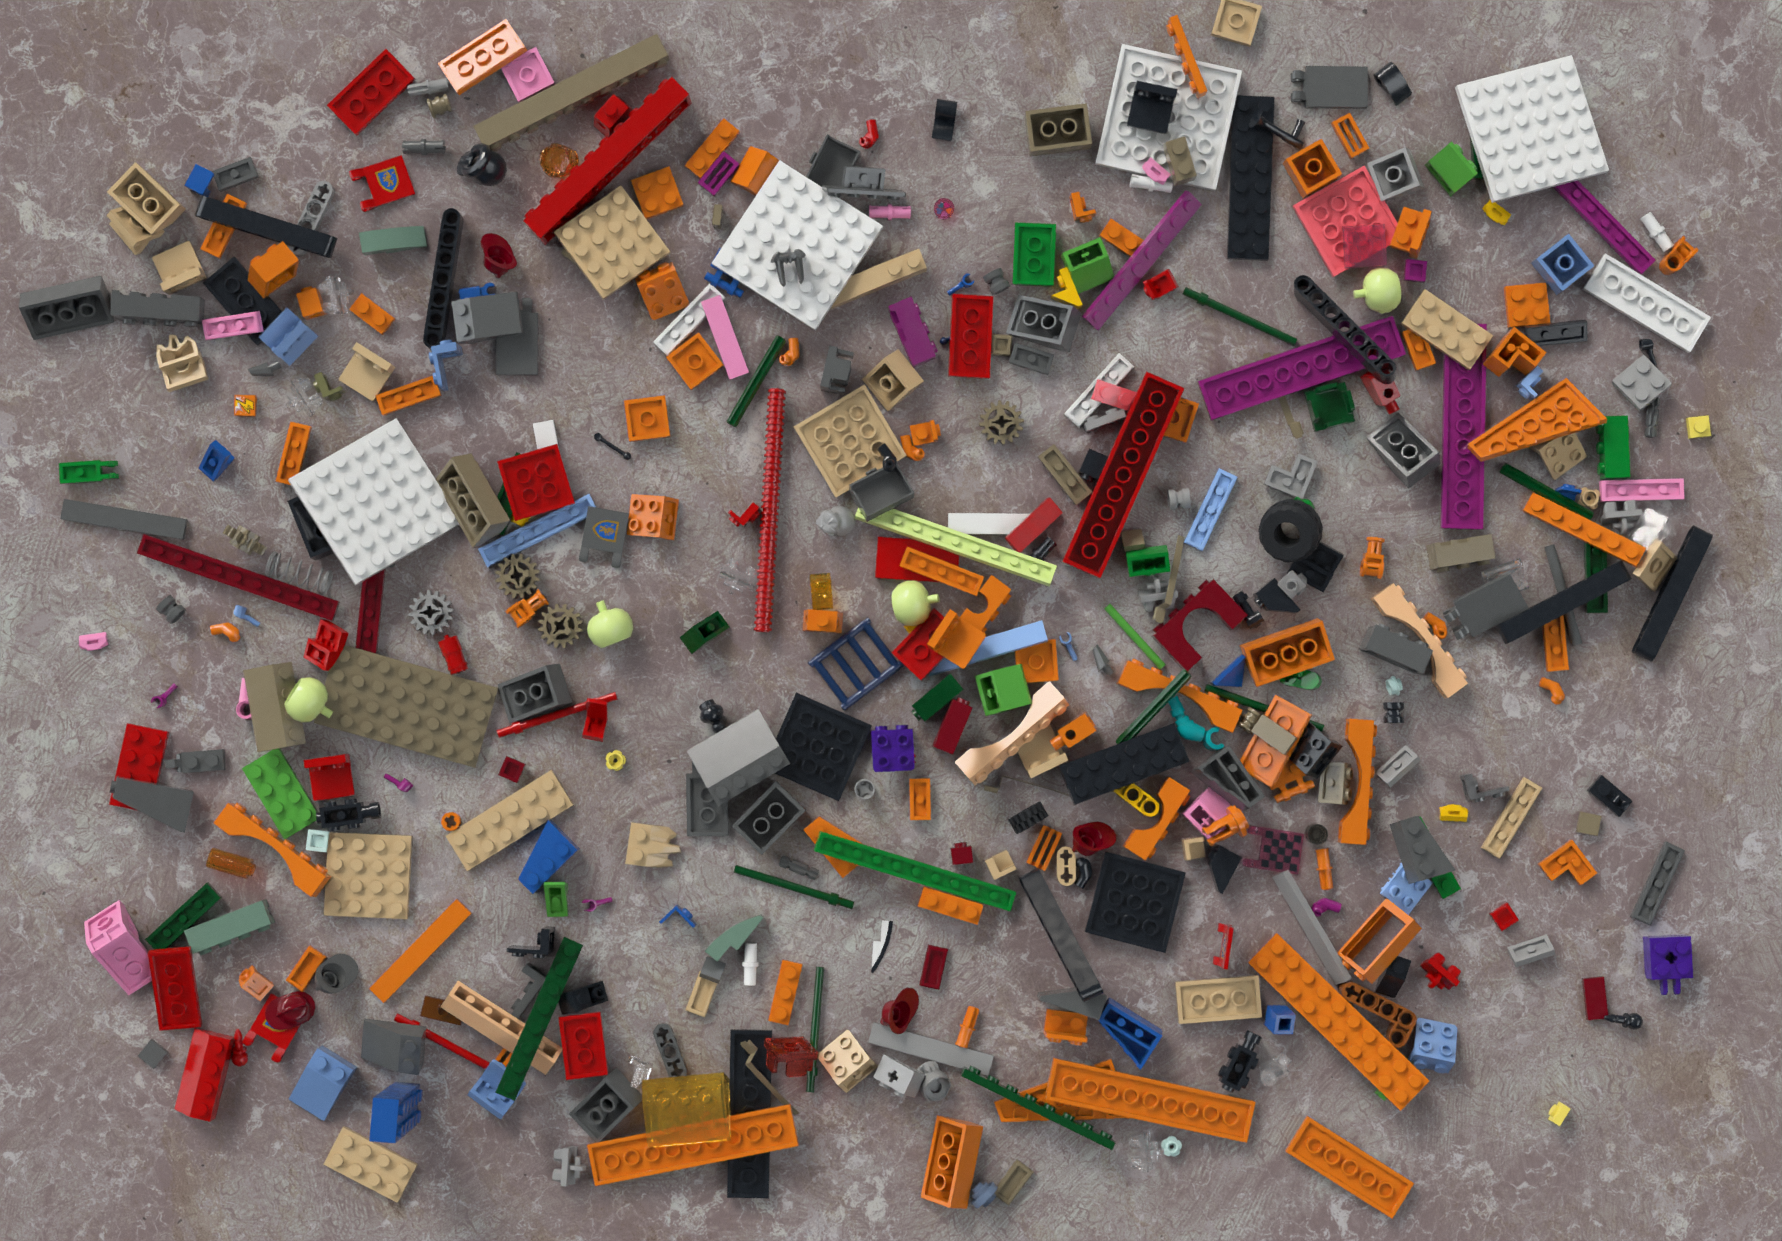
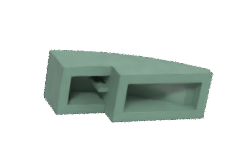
M424 226L359 232L361 249L365 256L427 247Z
M760 914L735 924L716 938L705 952L718 962L730 946L738 950L764 916Z

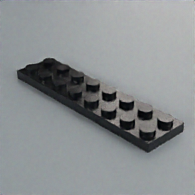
M1236 96L1231 127L1227 259L1269 260L1273 133L1261 126L1250 128L1249 123L1255 112L1262 109L1264 118L1274 124L1275 97Z
M730 1030L729 1116L771 1108V1091L746 1066L745 1063L750 1054L741 1046V1042H748L750 1039L758 1048L751 1063L771 1084L772 1030ZM770 1152L728 1160L727 1198L769 1199Z

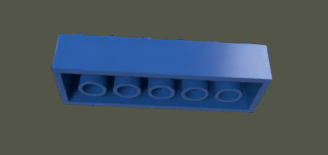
M394 1082L373 1097L369 1141L396 1143L417 1126V1123H420L421 1110H418V1103L422 1101L423 1096L420 1084Z

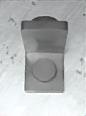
M1472 774L1460 775L1465 799L1472 800L1473 803L1484 801V797L1492 795L1493 798L1505 796L1504 792L1510 791L1509 786H1503L1477 793L1478 782L1476 777H1473Z

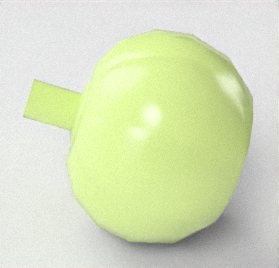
M1378 267L1372 269L1365 276L1362 289L1354 290L1353 296L1354 298L1364 297L1366 305L1373 311L1382 314L1389 313L1397 308L1401 302V286L1398 275L1388 268Z
M918 581L900 583L892 592V606L895 617L900 623L907 626H917L924 623L931 611L930 604L940 602L938 594L929 595L923 584Z
M604 600L597 602L596 605L600 613L591 618L587 627L588 637L593 644L604 648L631 637L633 623L629 614L619 608L607 610Z
M311 677L301 678L293 687L284 703L287 713L299 722H310L320 713L330 718L333 713L332 710L325 707L328 699L326 687L318 679Z

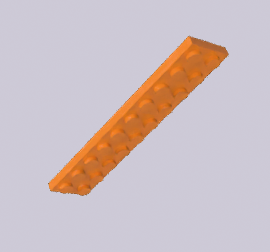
M1277 933L1248 962L1400 1111L1429 1082L1402 1053Z
M1054 1057L1044 1098L1045 1100L1245 1143L1248 1140L1256 1103L1253 1100Z
M791 1104L587 1144L595 1186L799 1146Z

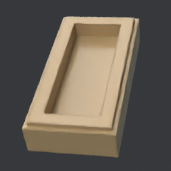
M699 971L686 1011L705 1017L717 983L699 977L701 972Z

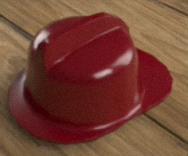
M488 233L482 236L480 242L484 252V267L493 273L496 278H501L502 275L517 266V260L514 257L511 246L503 237L497 234Z
M1097 821L1079 825L1072 831V851L1084 856H1092L1100 850L1113 846L1116 842L1114 830L1103 822Z
M907 987L898 994L895 1000L885 1003L882 1008L880 1023L889 1027L895 1034L904 1033L918 1009L919 996L917 991Z
M302 991L283 995L269 1003L265 1012L266 1020L271 1027L277 1030H287L304 1024L313 1017L316 1009L315 1002L312 996Z

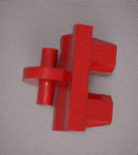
M1439 952L1423 961L1420 967L1427 972L1425 977L1430 980L1427 985L1430 989L1437 986L1440 990L1444 987L1450 990L1453 986L1456 987L1460 983L1458 977L1461 970L1453 965L1449 966L1447 970L1443 968L1442 964L1446 959Z

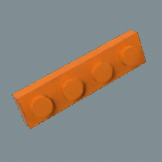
M1178 15L1172 16L1167 22L1166 29L1169 36L1174 38L1176 43L1174 44V50L1177 56L1180 55L1182 58V70L1185 75L1188 74L1191 81L1189 82L1192 94H1196L1198 99L1206 95L1207 88Z
M910 547L906 548L900 563V567L977 596L984 576Z

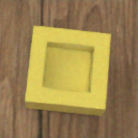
M1709 415L1686 418L1688 439L1711 436Z
M1558 1102L1557 1105L1554 1104L1549 1111L1550 1116L1548 1120L1560 1126L1571 1108L1561 1102Z

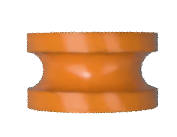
M449 812L444 814L441 824L444 829L453 831L461 825V818L457 813ZM451 816H454L456 825L449 827L446 819L447 817L451 818Z

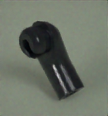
M884 443L877 450L883 457V469L887 472H892L896 467L897 458Z
M1080 857L1076 860L1080 876L1075 884L1084 889L1093 872L1090 861Z

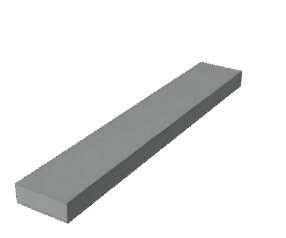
M1286 870L1273 876V880L1335 985L1350 980L1351 975L1342 964L1341 958L1291 873Z
M873 1022L868 1043L961 1069L964 1066L969 1068L971 1065L980 1069V1074L986 1076L989 1075L994 1055L963 1048L909 1031L895 1034L889 1027Z

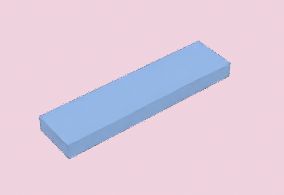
M1220 468L1217 470L1184 540L1185 544L1199 551L1204 550L1238 478L1237 476Z

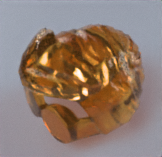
M551 143V145L541 150L539 162L541 168L549 177L563 178L570 176V170L578 165L579 156L575 150L567 146Z

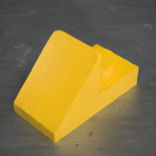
M1067 267L1060 269L1058 272L1059 276L1056 278L1060 288L1064 287L1065 290L1053 294L1051 299L1080 309L1083 304Z

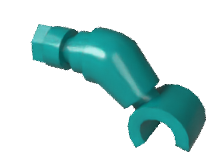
M1178 696L1173 697L1168 702L1172 709L1169 712L1172 718L1175 717L1177 720L1175 724L1182 738L1196 742L1202 741L1204 747L1210 751H1217L1225 746L1222 743L1215 745L1210 739L1212 733L1219 732V727L1205 731L1204 727L1194 723L1193 719L1190 720L1188 715L1185 716V709Z

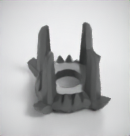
M795 249L794 252L785 254L777 252L771 259V263L775 262L779 282L783 287L786 285L784 262L787 264L788 262L795 261L799 283L802 284L804 281L802 258H805L806 254L800 249Z

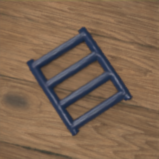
M869 617L858 623L808 661L809 666L815 667L842 703L840 705L843 711L851 707L904 666L903 663L897 661L872 628ZM863 630L891 665L882 673H880L854 638ZM847 642L874 677L865 686L837 650ZM829 655H832L858 690L849 698L821 663Z

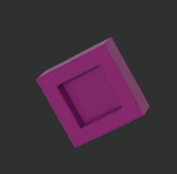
M1406 259L1403 281L1424 283L1426 281L1427 261Z

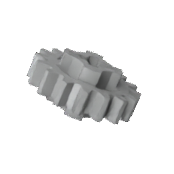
M427 590V595L420 592V599L413 598L415 605H409L413 612L409 613L408 616L414 617L410 623L418 624L416 627L417 631L423 628V634H427L430 630L431 634L435 635L437 629L442 633L444 632L443 626L450 627L447 621L454 619L452 616H449L450 613L454 612V609L449 608L452 602L445 601L447 597L445 594L439 597V591H435L434 595H432L431 590ZM434 599L440 601L443 607H438ZM425 601L424 607L418 610L420 605ZM430 607L433 610L440 611L432 614V618L429 615L423 614L430 611ZM444 615L443 620L438 624L437 620ZM419 618L426 619L428 626L424 625Z

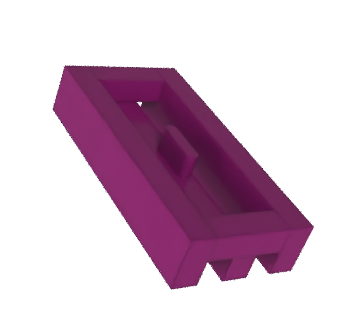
M723 151L699 180L698 184L711 193L712 196H715L740 164ZM724 158H726L727 161L717 172V174L712 178L708 185L705 184L706 180L711 176V174L724 160ZM732 163L733 166L729 169V171L725 174V176L720 180V182L716 185V187H715L714 189H712L711 187L715 184V182L719 179V177L723 174V172H724V171L728 168V166Z

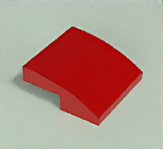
M320 619L316 637L308 638L303 658L322 670L329 671L339 658L349 632L329 620Z

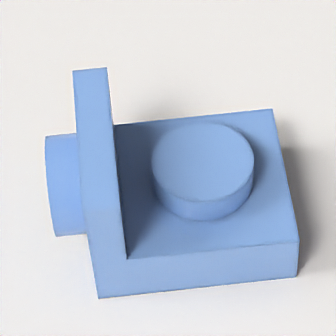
M1536 366L1516 385L1519 388L1518 392L1525 399L1529 398L1532 400L1538 395L1530 385L1534 387L1542 379L1540 375L1543 373V370L1539 366Z

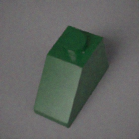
M716 611L691 627L680 639L689 652L693 654L730 628V626L719 611Z

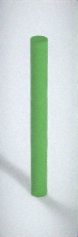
M1111 604L1104 608L1159 670L1166 665Z

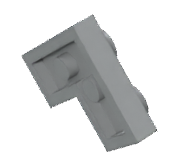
M1297 454L1291 472L1271 465L1263 485L1295 498L1303 499L1318 461Z

